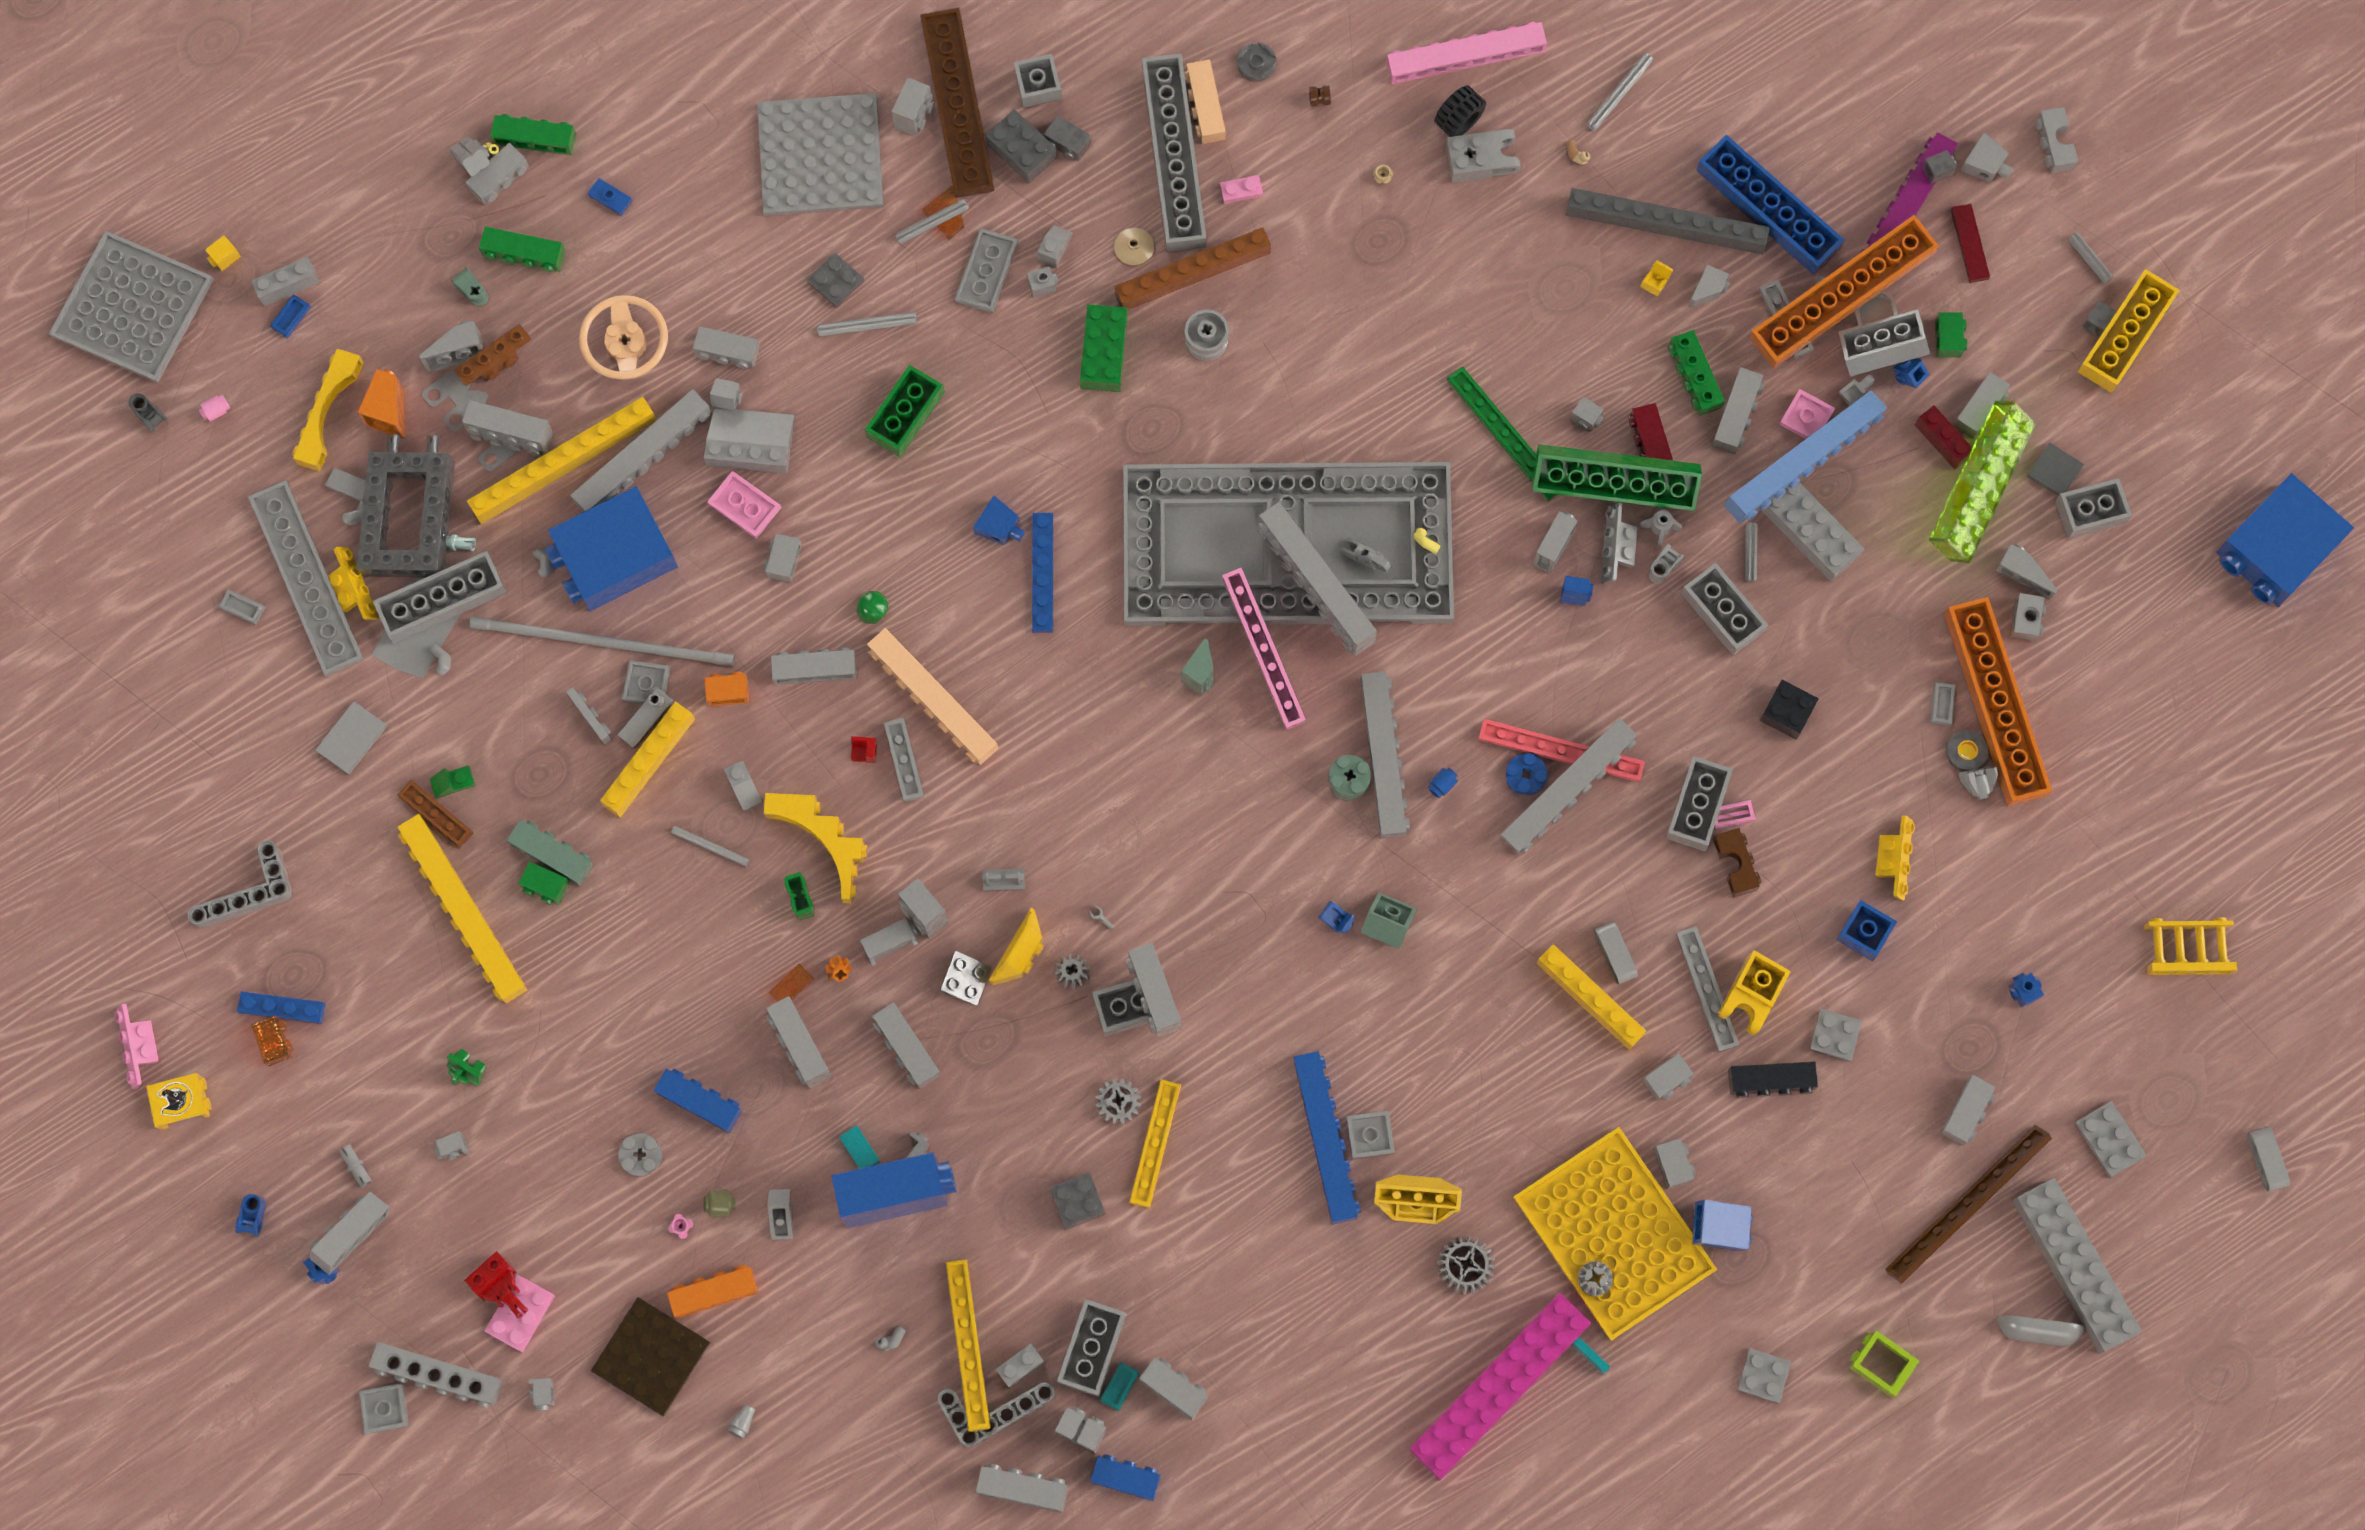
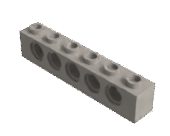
M377 1342L369 1364L370 1368L375 1369L374 1374L386 1377L387 1373L395 1375L394 1380L407 1383L409 1379L415 1381L414 1386L427 1389L429 1385L435 1387V1392L448 1395V1392L456 1394L455 1398L467 1402L469 1398L477 1400V1405L486 1408L489 1407V1404L496 1406L504 1380L380 1342ZM394 1358H398L400 1361L396 1369H392L390 1366ZM415 1364H419V1373L417 1375H412L411 1367ZM435 1370H439L440 1378L433 1382L431 1374ZM459 1376L461 1383L458 1387L453 1388L451 1381L454 1377ZM479 1382L481 1384V1391L473 1394L472 1386Z

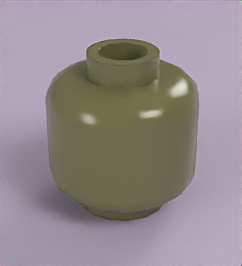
M711 1190L707 1196H704V1213H708V1216L711 1218H727L730 1216L731 1210H735V1197H731L728 1190Z

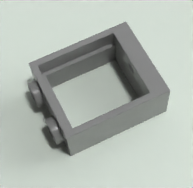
M1559 511L1536 552L1533 562L1534 566L1550 574L1552 573L1574 534L1578 520L1572 514Z

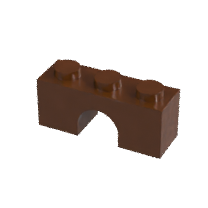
M1740 828L1715 835L1713 841L1719 859L1732 857L1739 863V870L1729 874L1726 878L1733 898L1757 891L1760 887L1759 884H1761V878L1759 873L1754 871V858L1752 853L1747 851L1746 845L1748 842L1745 833H1741Z

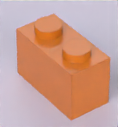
M732 672L726 676L711 674L710 677H705L706 702L709 707L750 703L749 683L746 674Z

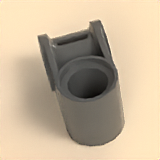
M136 393L129 398L130 408L152 433L158 424L163 420H167V417L143 394ZM139 402H144L141 408H136Z

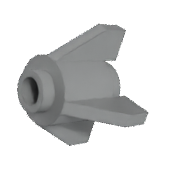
M1660 507L1653 518L1641 521L1640 528L1650 529L1651 527L1652 532L1658 535L1657 547L1662 546L1664 535H1667L1670 531H1681L1682 525L1673 519V516L1670 512L1666 511L1665 507Z
M1990 765L1970 771L1958 772L1960 781L1971 793V796H1976L1977 800L1989 798V794L1993 792L1998 777L1997 767L1990 768Z

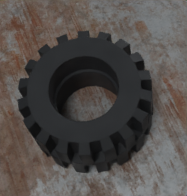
M1469 85L1463 86L1451 94L1441 105L1434 122L1449 137L1463 135L1479 120L1485 110L1486 101Z

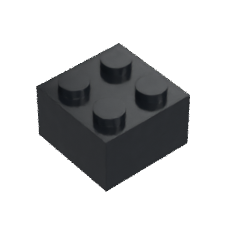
M1782 679L1760 721L1797 740L1819 698Z

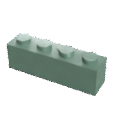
M520 819L508 837L507 842L576 885L581 886L594 866L590 861L591 857L581 851L579 854L572 850L573 847L567 842L562 841V843L554 840L556 837L545 830L542 833L537 830L538 826L529 820L524 822Z

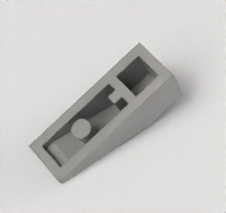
M2010 544L1996 571L2052 599L2057 592L2056 587L2023 547Z

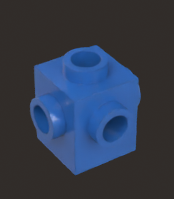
M1919 358L1897 363L1892 368L1896 374L1895 378L1900 384L1917 388L1930 375L1923 361Z
M2023 972L2013 978L2014 982L2009 985L2010 995L2015 1001H2018L2021 1008L2044 996L2038 977H2034L2032 973L2025 975Z
M310 1257L303 1262L309 1270L307 1272L308 1277L314 1283L329 1284L337 1278L336 1274L340 1272L336 1268L329 1275L310 1260Z

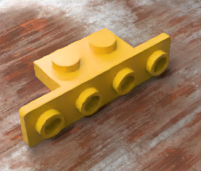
M335 547L333 550L340 567L329 574L328 578L343 612H349L358 605L363 619H379L380 617L369 594V589L365 585L361 573L357 570V564L349 547Z
M1906 815L1901 817L1900 835H1880L1875 874L1877 877L1895 878L1893 896L1900 901H1904L1905 895L1908 893L1907 875L1910 873L1911 836L1915 830L1913 820Z

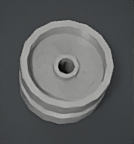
M1208 309L1192 314L1185 325L1186 349L1193 357L1204 361L1215 360L1223 355L1228 347L1229 327L1222 314Z

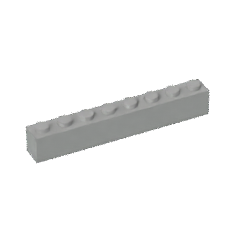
M692 389L570 495L573 502L585 512L617 496L623 489H628L633 484V480L639 475H644L649 470V466L654 462H659L664 457V453L669 449H674L679 444V440L684 436H689L694 431V427L700 422H705L710 417L712 412L709 405Z
M1386 671L1361 674V687L1381 839L1406 837L1407 830H1410L1409 818H1405L1404 810H1407L1406 797L1402 798L1401 790H1405L1404 778L1399 776V770H1402L1401 757H1397L1396 750H1399V739L1394 737L1397 723L1396 717H1392L1391 710H1394L1393 697L1389 698V690H1392L1391 678H1387Z
M1619 718L1500 837L1517 854L1521 851L1526 853L1533 846L1531 841L1536 836L1540 839L1548 831L1546 826L1550 822L1555 824L1563 816L1561 812L1566 807L1570 809L1577 802L1575 798L1580 793L1584 795L1592 788L1590 783L1595 778L1599 781L1607 773L1605 768L1610 763L1614 766L1622 758L1620 754L1625 749L1629 751L1637 743L1635 739L1638 735Z

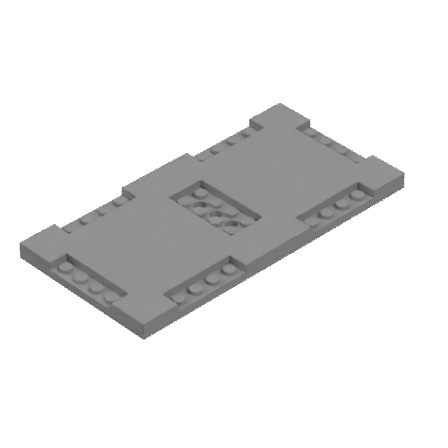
M1450 462L1123 465L1124 626H1165V623H1241L1222 580V575L1241 567L1266 625L1330 624L1328 620H1323L1320 616L1318 606L1315 603L1311 604L1308 600L1306 590L1303 587L1299 588L1296 584L1293 573L1291 571L1287 572L1284 568L1281 557L1279 555L1275 556L1272 552L1269 541L1267 539L1263 540L1258 533L1259 515L1278 502L1282 504L1370 622L1412 621V624L1453 623ZM1417 528L1425 529L1427 531L1425 537L1440 545L1436 554L1423 548L1414 540L1413 534L1416 533ZM1348 538H1351L1383 554V558L1389 561L1391 567L1387 572L1377 568L1372 570L1342 555L1340 550L1345 548L1352 552L1355 551V548L1347 543Z

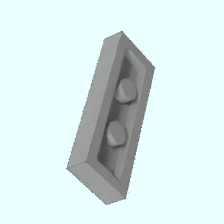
M572 687L566 693L604 745L611 741L608 735L611 731L605 723L600 724L596 718L599 715L594 708L586 706L585 702L587 699L581 691L576 692Z

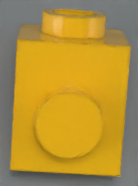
M1656 260L1640 287L1658 297L1667 284L1673 269Z

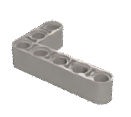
M269 840L261 842L258 846V855L266 883L196 905L188 911L189 921L198 928H206L289 900L292 896V888L279 847ZM267 849H274L270 856H265ZM279 867V872L276 875H271V870ZM281 886H284V892L280 895H277V889ZM264 893L263 900L257 902V895ZM243 899L244 905L236 908V903ZM224 906L223 912L216 915V909ZM199 913H204L202 920L196 921V916Z
M1041 1383L992 1411L988 1416L989 1421L994 1423V1429L991 1432L983 1430L973 1431L975 1433V1440L972 1443L964 1442V1435L968 1432L966 1410L957 1394L951 1389L942 1390L938 1395V1402L960 1442L967 1448H973L1052 1402L1055 1397V1391L1050 1384ZM1042 1388H1049L1051 1395L1047 1399H1042L1039 1397V1391ZM946 1394L954 1396V1401L951 1405H944L942 1402ZM1023 1399H1030L1032 1401L1030 1409H1021L1020 1403ZM1004 1410H1011L1013 1412V1418L1010 1421L1002 1420L1001 1414ZM956 1413L964 1414L965 1420L962 1424H955L953 1422V1417Z

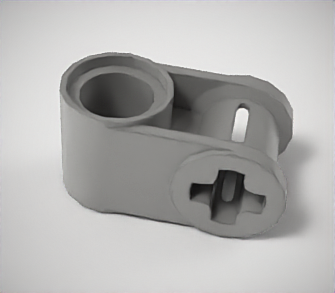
M1668 543L1650 567L1648 572L1650 581L1656 584L1665 581L1670 573L1682 562L1685 555L1677 553ZM1654 569H1660V570H1662V571H1663V574H1662V575L1656 574V573L1654 572Z

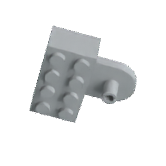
M1882 291L1855 310L1858 326L1839 331L1850 376L1930 354L1919 309L1898 315L1894 297L1886 291Z

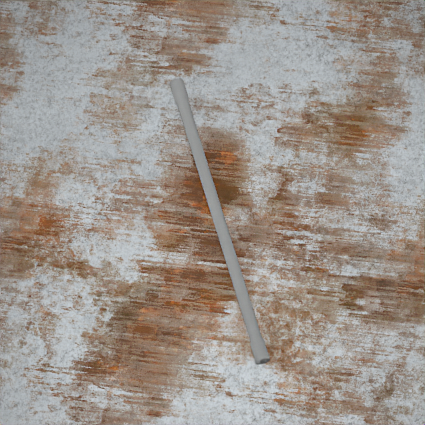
M471 616L469 627L473 629L494 630L710 662L723 666L733 667L735 662L734 654L699 651L496 621L483 617Z

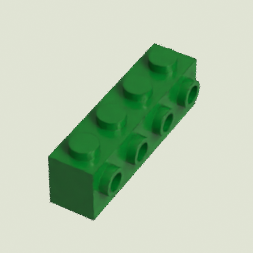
M1694 329L1671 337L1668 351L1670 356L1676 360L1675 366L1678 374L1683 376V385L1685 391L1690 393L1692 397L1691 404L1693 409L1698 411L1699 416L1721 409L1725 400Z

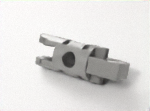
M1348 538L1347 543L1354 547L1355 551L1352 552L1345 548L1340 550L1342 555L1372 570L1377 568L1387 572L1391 567L1389 561L1383 558V554L1351 538Z

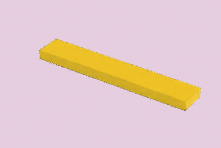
M1160 1080L1129 1201L1130 1204L1146 1208L1151 1207L1181 1084Z

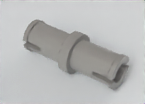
M351 1144L345 1146L344 1150H339L348 1166V1172H352L359 1187L362 1188L368 1185L367 1183L370 1184L372 1179H370L363 1167V1161L359 1160Z

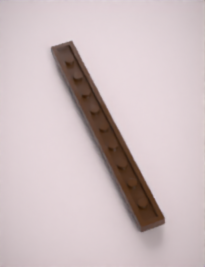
M2034 1125L1885 1269L1888 1275L1902 1284L2052 1139L2050 1134Z

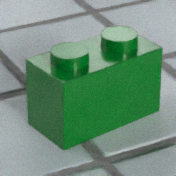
M1938 312L1935 318L1936 358H1961L1964 351L1967 350V338H1964L1967 323L1966 319H1963V312Z
M529 861L518 884L522 888L523 893L531 897L534 894L541 897V901L552 905V903L559 905L570 882L567 878Z

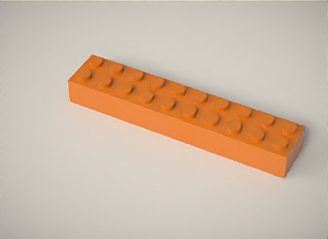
M1913 215L1754 328L1749 338L1774 369L1934 255L1939 245L1917 217Z
M1985 597L1948 607L1944 616L1985 741L1988 744L1993 765L1997 767V778L2007 807L2047 797L2052 792V788L1989 598Z

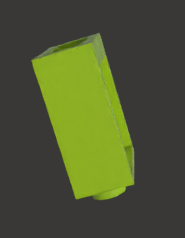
M1877 1330L1872 1334L1868 1332L1861 1342L1864 1346L1860 1352L1856 1350L1849 1361L1852 1364L1849 1368L1885 1394L1894 1398L1920 1361ZM1876 1340L1906 1360V1363L1891 1385H1888L1860 1365Z

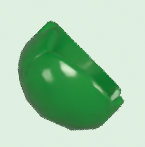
M868 591L859 598L856 613L863 622L876 624L886 616L889 603L880 592Z

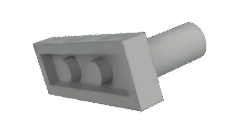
M657 687L619 732L618 736L635 749L674 700Z

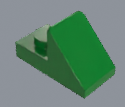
M469 765L452 771L444 768L430 778L435 799L476 786Z

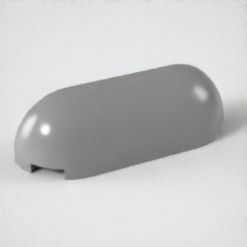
M1997 1316L1998 1327H2000L2007 1338L2014 1341L2066 1347L2077 1342L2084 1331V1326L2074 1323L2020 1316Z

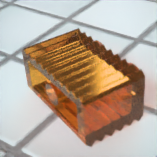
M273 1016L251 1025L264 1064L272 1066L292 1058L291 1051H294L291 1040L286 1039L284 1032L287 1031V1027L283 1019L280 1020L277 1016Z

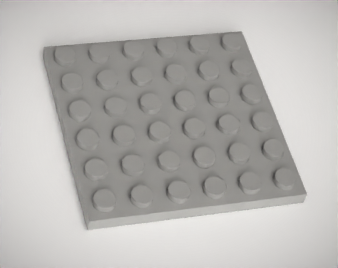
M876 93L757 102L764 216L884 207Z
M105 231L49 335L158 383L214 278Z

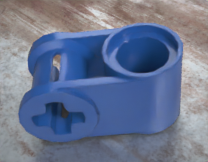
M249 1194L243 1198L235 1226L236 1233H250L254 1237L260 1235L266 1208V1202L263 1197ZM254 1199H257V1201H258V1206H257V1208L254 1209V1210H251V1208H250V1203H251V1201L254 1200Z

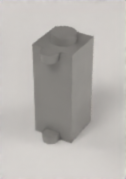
M906 918L860 940L872 966L876 965L875 960L911 943L914 946L918 945L914 936L917 934L913 922L908 923Z

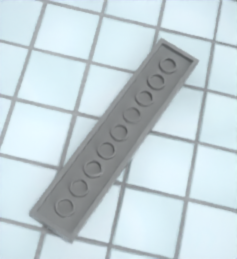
M285 480L248 496L324 675L327 677L363 661L362 653L330 583L328 574L288 482Z

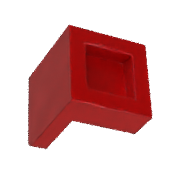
M851 736V761L876 763V738Z

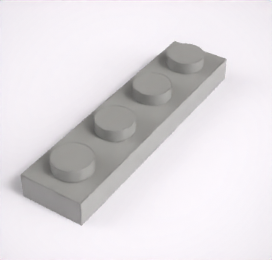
M1778 279L1759 288V292L1772 316L1790 303ZM1809 343L1793 355L1794 359L1814 350L1812 344Z
M904 718L885 722L884 726L904 803L924 798Z

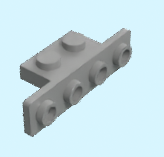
M1620 502L1608 505L1605 512L1606 524L1601 569L1602 584L1616 581L1618 564L1626 567H1632L1635 564L1637 527L1621 522L1622 503Z

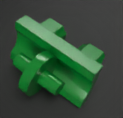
M460 1049L455 1054L450 1053L447 1056V1067L450 1068L448 1074L453 1077L451 1084L455 1086L461 1082L466 1085L469 1081L476 1087L480 1085L482 1075L486 1070V1065L483 1062L476 1060L470 1066L466 1063L470 1059V1055L463 1049Z

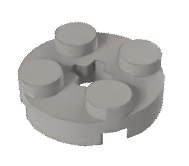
M642 1133L634 1134L625 1138L620 1146L619 1162L622 1168L632 1176L645 1177L650 1175L660 1165L662 1150L657 1141L651 1136ZM642 1149V1152L646 1153V1157H642V1161H638L635 1153Z

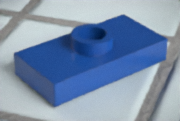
M600 178L597 179L587 193L589 197L622 216L632 202L630 196Z

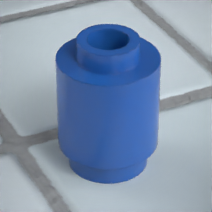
M1442 768L1429 782L1428 790L1440 799L1458 782L1456 779L1457 774L1451 768Z

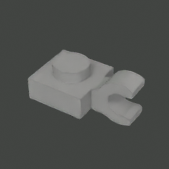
M1870 374L1860 383L1854 379L1839 391V395L1850 406L1867 393L1865 390L1870 388L1875 380Z

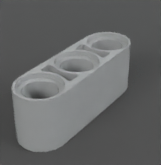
M1613 921L1594 929L1596 939L1616 983L1619 985L1638 977L1637 969L1616 923Z
M2266 1127L2248 1132V1142L2266 1191L2270 1192L2290 1186L2289 1175L2272 1129Z

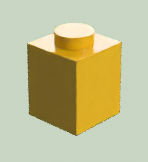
M225 235L205 249L209 255L206 259L213 267L218 266L221 271L241 257Z

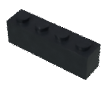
M1816 1062L1731 1066L1728 1069L1730 1095H1736V1098L1749 1097V1094L1766 1097L1770 1096V1093L1778 1092L1780 1096L1791 1095L1792 1091H1800V1094H1811L1818 1087Z

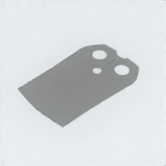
M416 577L408 582L405 587L426 577ZM460 615L394 644L388 637L386 630H384L372 655L397 670L424 678L435 658V655L430 652L436 644L440 647L442 646Z

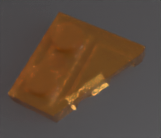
M950 186L923 208V212L927 217L958 202L953 186ZM959 214L937 225V227L950 240L964 228L962 216Z

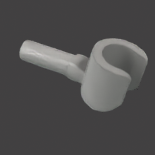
M1093 904L1097 908V912L1092 914L1087 910L1088 914L1092 918L1102 921L1111 930L1114 926L1102 914V909Z

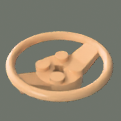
M630 295L614 296L598 303L584 318L579 332L580 350L588 365L599 374L618 380L637 378L649 372L663 357L668 342L667 325L659 310L650 302ZM628 304L638 305L650 312L655 318L660 331V341L655 354L646 364L639 368L638 360L643 352L646 351L647 341L642 329L633 321ZM610 306L612 325L607 327L604 343L610 357L617 360L619 371H613L601 366L591 355L587 344V334L592 321L601 311ZM629 340L627 345H623L622 341Z

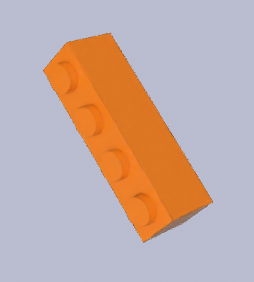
M740 1265L733 1268V1272L727 1274L725 1271L713 1274V1278L708 1280L699 1278L693 1280L692 1285L684 1286V1284L672 1287V1291L667 1292L674 1318H683L759 1294L753 1269L750 1266Z

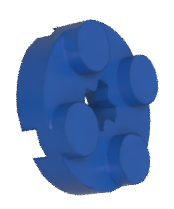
M1532 753L1517 755L1509 762L1506 769L1507 785L1517 794H1525V796L1534 795L1544 787L1547 780V768L1544 762ZM1523 770L1531 772L1530 779L1521 777Z

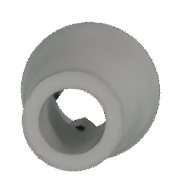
M744 1404L739 1413L729 1423L728 1432L740 1439L748 1435L755 1409Z

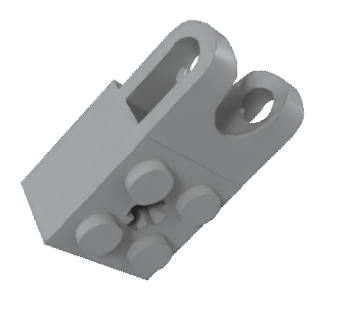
M1512 129L1447 137L1446 153L1452 184L1489 179L1492 176L1518 172L1521 168L1519 159L1517 157L1505 156L1500 151L1501 148L1514 143L1516 138L1515 132Z

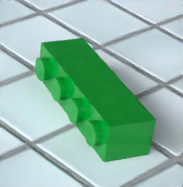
M502 114L501 116L494 115L490 138L493 144L499 146H506L510 143L514 148L572 155L576 132L573 125L567 122H560L559 124L552 123L546 119L537 121L529 117L515 118L508 114Z
M487 226L484 227L479 245V250L486 259L495 260L496 258L508 264L519 263L527 268L538 267L546 272H560L566 251L562 242Z

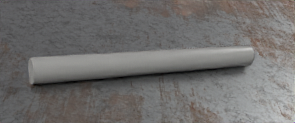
M674 826L672 829V834L745 867L750 862V859L677 826Z

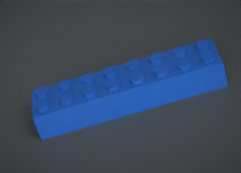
M1727 134L1699 160L1696 171L1755 224L1770 227L1768 235L1813 275L1842 248L1845 241L1844 238Z

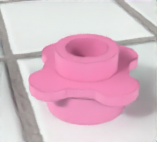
M676 1214L672 1224L668 1227V1231L679 1235L680 1239H685L688 1236L687 1232L694 1224L691 1219L687 1220L681 1214Z

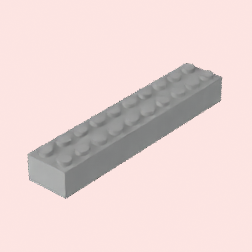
M1173 54L1142 58L1166 252L1206 248V232L1182 55Z

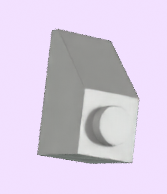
M1054 225L1045 235L1040 245L1038 261L1057 268L1073 232Z
M1707 265L1689 306L1693 308L1719 299L1722 292L1726 294L1730 282L1727 281L1730 274Z
M743 761L724 769L743 811L763 803Z
M769 1190L767 1206L771 1240L793 1239L791 1190Z

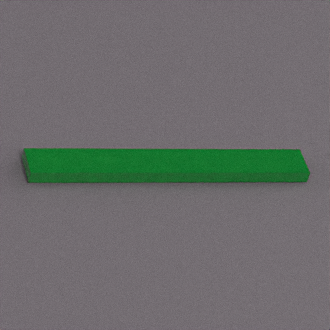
M1462 366L1447 377V382L1532 482L1536 453ZM1540 492L1548 502L1558 495Z

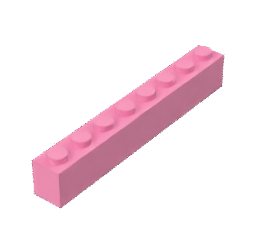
M1529 22L1520 27L1510 26L1501 31L1491 30L1482 35L1472 34L1463 39L1453 38L1444 43L1434 42L1421 48L1415 46L1402 52L1396 50L1387 54L1386 64L1391 84L1546 52L1547 41L1542 22Z
M1242 567L1222 575V580L1285 729L1288 730L1305 723L1306 719Z

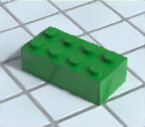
M1087 304L1080 389L1121 392L1128 321L1127 307Z
M909 364L865 428L866 437L901 458L944 395L943 384Z

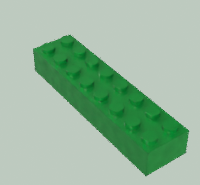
M1538 444L1532 476V491L1695 511L1702 479L1701 464Z

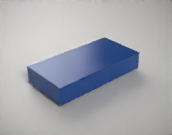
M293 294L271 323V329L288 339L311 308L310 304Z

